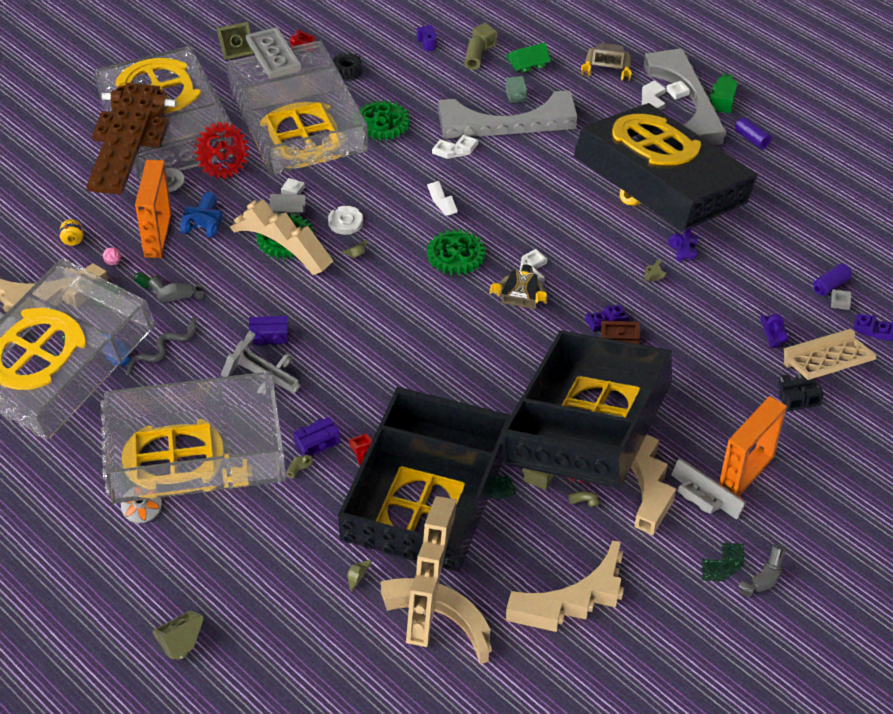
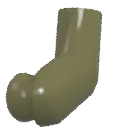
M580 491L568 495L570 504L588 500L590 507L599 505V496L593 492Z

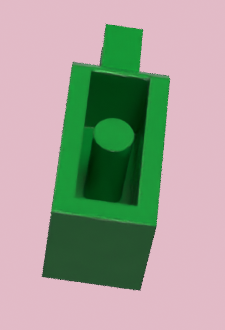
M723 74L722 77H718L717 83L713 84L710 103L715 107V111L731 114L738 83L733 80L732 75Z

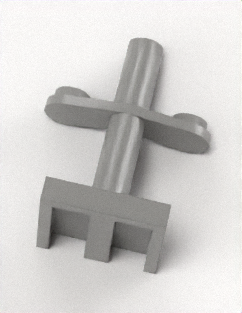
M249 330L244 342L241 340L237 344L234 354L230 353L228 355L221 376L228 379L238 365H241L265 378L257 392L265 394L271 386L270 382H273L295 394L301 386L298 383L299 380L281 370L282 367L286 368L292 360L290 355L286 353L277 366L257 356L250 350L256 334Z

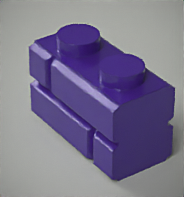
M287 316L249 317V330L256 334L252 345H281L282 343H288Z
M330 417L318 419L314 424L300 427L293 432L295 446L302 456H313L341 443L340 431Z

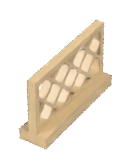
M852 329L784 348V365L787 368L794 367L807 380L876 360V354L855 338V332Z

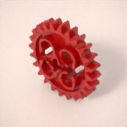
M217 122V126L211 123V129L205 126L206 132H199L202 137H196L199 144H194V146L198 150L193 153L198 154L195 160L201 161L198 167H204L203 172L207 173L209 171L208 176L214 175L215 178L219 179L221 175V178L226 179L227 175L233 177L232 172L238 174L237 168L244 169L241 164L247 163L244 157H248L249 154L245 153V151L250 148L245 147L248 140H243L245 134H239L240 128L235 129V125L231 124L229 126L227 122H224V124ZM215 131L218 133L224 132L221 136L223 138L231 137L232 143L228 145L227 141H215V145L211 147L210 140L212 138H220ZM230 154L233 155L232 162L229 163L224 161L223 163L225 166H227V168L222 167L221 169H219V167L222 166L221 163L216 162L215 164H212L211 159L214 155L216 156L217 160H228V156Z

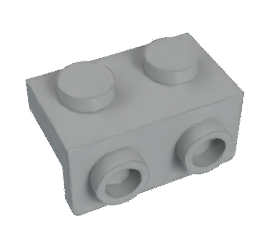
M270 194V204L268 206L274 214L278 213L279 215L283 214V212H290L289 216L293 214L300 216V213H305L306 196Z

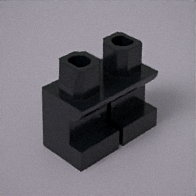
M800 373L796 374L794 380H791L788 375L780 376L778 395L782 403L787 406L786 412L803 409V407L810 408L821 405L824 391L821 387H817L815 378L807 380Z

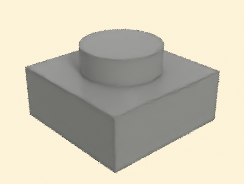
M832 289L831 308L850 310L851 292Z

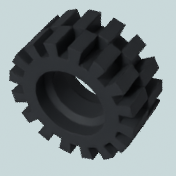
M343 53V55L338 54V56L334 57L335 59L332 62L333 75L337 79L340 78L342 81L343 79L345 81L351 79L352 81L354 78L357 79L358 76H361L362 60L357 54Z

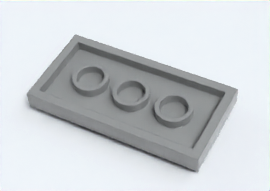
M277 27L246 35V41L270 79L301 71V64Z

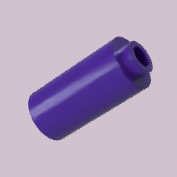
M747 118L739 119L735 124V131L759 149H765L769 145L772 138L771 135Z
M840 263L814 280L813 289L817 294L825 296L832 289H836L851 279L852 272L846 264Z

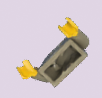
M599 43L596 47L588 50L585 59L586 64L581 66L582 75L585 71H588V76H590L591 65L624 69L621 80L623 81L624 76H627L629 78L628 81H630L632 74L630 70L631 55L624 51L622 45Z
M528 264L522 265L521 271L512 270L510 275L504 277L499 283L491 284L489 294L497 293L498 297L501 295L503 304L536 309L539 301H543L544 304L547 303L545 288L542 282L538 280V275L532 273V266Z

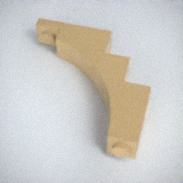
M436 496L425 522L424 540L418 554L416 576L410 589L406 643L424 647H427L429 644L430 627L434 615L442 564L455 519L457 502L455 499Z

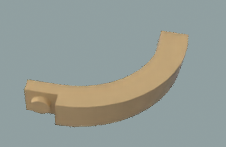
M414 578L381 581V595L387 611L409 607L410 589ZM438 584L434 611L447 616L465 631L474 647L480 664L489 662V653L492 650L490 645V628L485 618L466 597L447 586Z

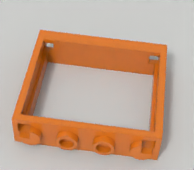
M146 160L135 207L144 257L162 258L172 217L164 160Z
M769 396L728 440L719 484L738 497L774 458L787 408L786 405ZM757 442L756 448L749 454L750 449Z

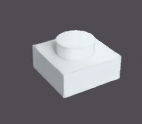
M682 81L667 85L666 91L675 100L685 97L690 93V89Z
M288 178L281 188V194L300 195L305 188L304 182Z

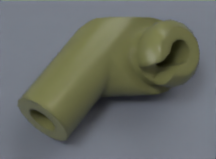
M305 455L294 458L285 473L286 476L294 478L298 470L309 468L313 463L312 456Z

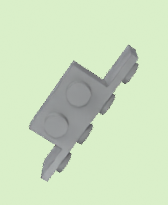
M683 459L677 461L671 476L683 483L679 486L677 492L682 494L686 500L698 505L704 512L711 514L718 509H722L736 520L739 519L746 504L743 499Z

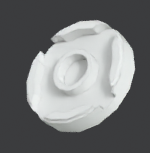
M341 206L337 210L330 212L328 225L332 231L338 234L356 233L363 226V214L355 207Z

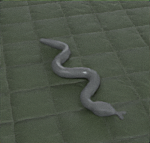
M192 317L193 321L188 325L187 334L181 335L173 332L161 334L156 343L159 353L156 355L139 353L131 357L128 362L126 375H130L135 362L138 360L147 362L162 360L166 356L164 344L166 340L186 341L196 333L197 327L195 322L198 318L194 319Z

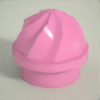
M107 248L103 253V259L108 265H117L121 261V253L117 248Z

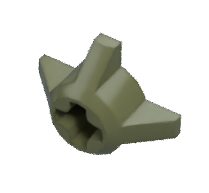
M367 240L342 251V254L355 258L365 253Z
M657 259L654 265H649L645 268V280L654 282L666 276L667 273L661 271V260Z
M371 560L356 563L350 567L347 577L351 592H353L372 564Z

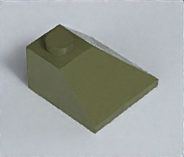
M248 22L216 28L224 60L254 54L246 41V35L251 34Z
M189 610L152 630V633L169 658L180 660L186 657L190 650L194 649L204 618L201 614Z

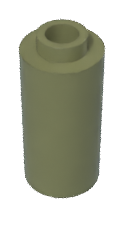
M479 37L471 38L468 43L464 64L470 70L478 69L481 64L485 43Z

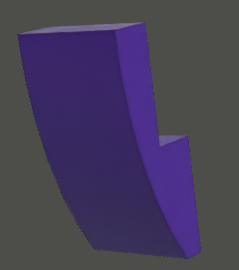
M622 305L605 306L603 312L588 313L585 317L593 332L601 330L602 321H627L629 319Z
M857 314L853 326L854 330L877 339L893 340V322L876 321L875 315Z

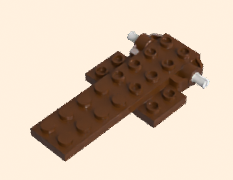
M126 83V85L112 90L111 93H102V100L111 101L112 110L111 112H101L92 134L93 141L103 142V145L86 186L88 191L122 195L140 146L161 147L169 125V119L162 116L167 106H177V100L168 99L166 92L160 89V86Z

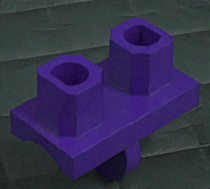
M691 228L685 230L683 235L676 233L669 237V245L673 249H677V261L681 262L684 258L693 260L696 256L697 249L694 247L698 242V237L691 234Z
M772 314L771 316L761 315L760 321L770 348L781 347L783 342H788L789 338L784 327L783 318L779 314Z

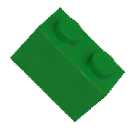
M546 42L518 49L506 55L515 71L522 70V73L531 71V67L536 66L537 69L546 67V63L551 62Z

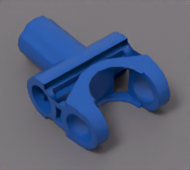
M206 192L203 194L198 207H185L181 219L182 234H188L194 228L203 227L206 229L207 237L214 238L219 225H221L223 216L222 210L215 209L218 198L214 193ZM190 221H194L195 225L190 226Z

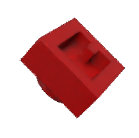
M297 29L295 35L292 34L289 40L291 50L293 51L296 45L303 49L312 51L315 36Z
M367 433L348 439L349 446L356 454L357 462L360 466L372 442Z

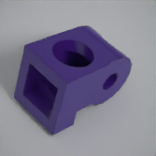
M433 26L417 27L416 39L418 42H423V49L427 51L435 50L437 36Z

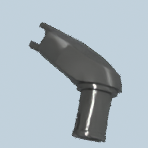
M158 277L151 278L148 283L157 293V299L165 303L190 298L192 294L197 299H202L205 296L203 286L200 284L195 285L194 288H192L191 284L181 283L165 286Z

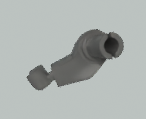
M773 544L770 558L764 563L763 572L752 578V584L741 581L738 586L742 590L739 593L750 597L754 590L761 592L774 587L784 570L782 560L786 547L780 544Z

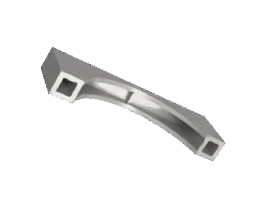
M683 49L645 53L644 68L649 77L663 79L670 83L682 81L690 89L688 96L695 105L696 113L684 126L713 145L723 144L724 137H726V128L722 126L720 117L715 112V107L711 105L709 96L706 95L704 86L700 84L699 77L695 74L693 65L690 64L687 54L685 55Z
M570 90L554 91L549 100L542 106L530 112L511 116L482 114L468 109L456 99L438 100V114L443 139L461 138L462 135L478 137L576 129L577 114Z

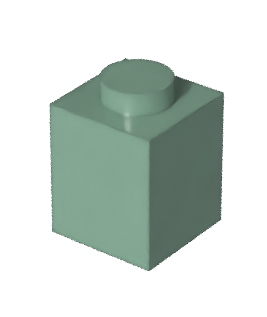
M523 76L506 78V93L509 102H526L527 88Z

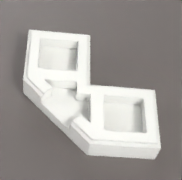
M655 80L643 86L642 105L650 103L659 110L664 109L666 103L657 97L663 95L666 88Z
M462 135L456 144L440 139L432 149V154L446 159L469 155L478 145V140L466 135Z
M439 181L427 184L433 202L445 216L457 213L453 197H445Z
M535 249L522 256L520 271L524 264L532 266V273L537 274L538 280L543 283L545 277L536 269L547 264V258Z

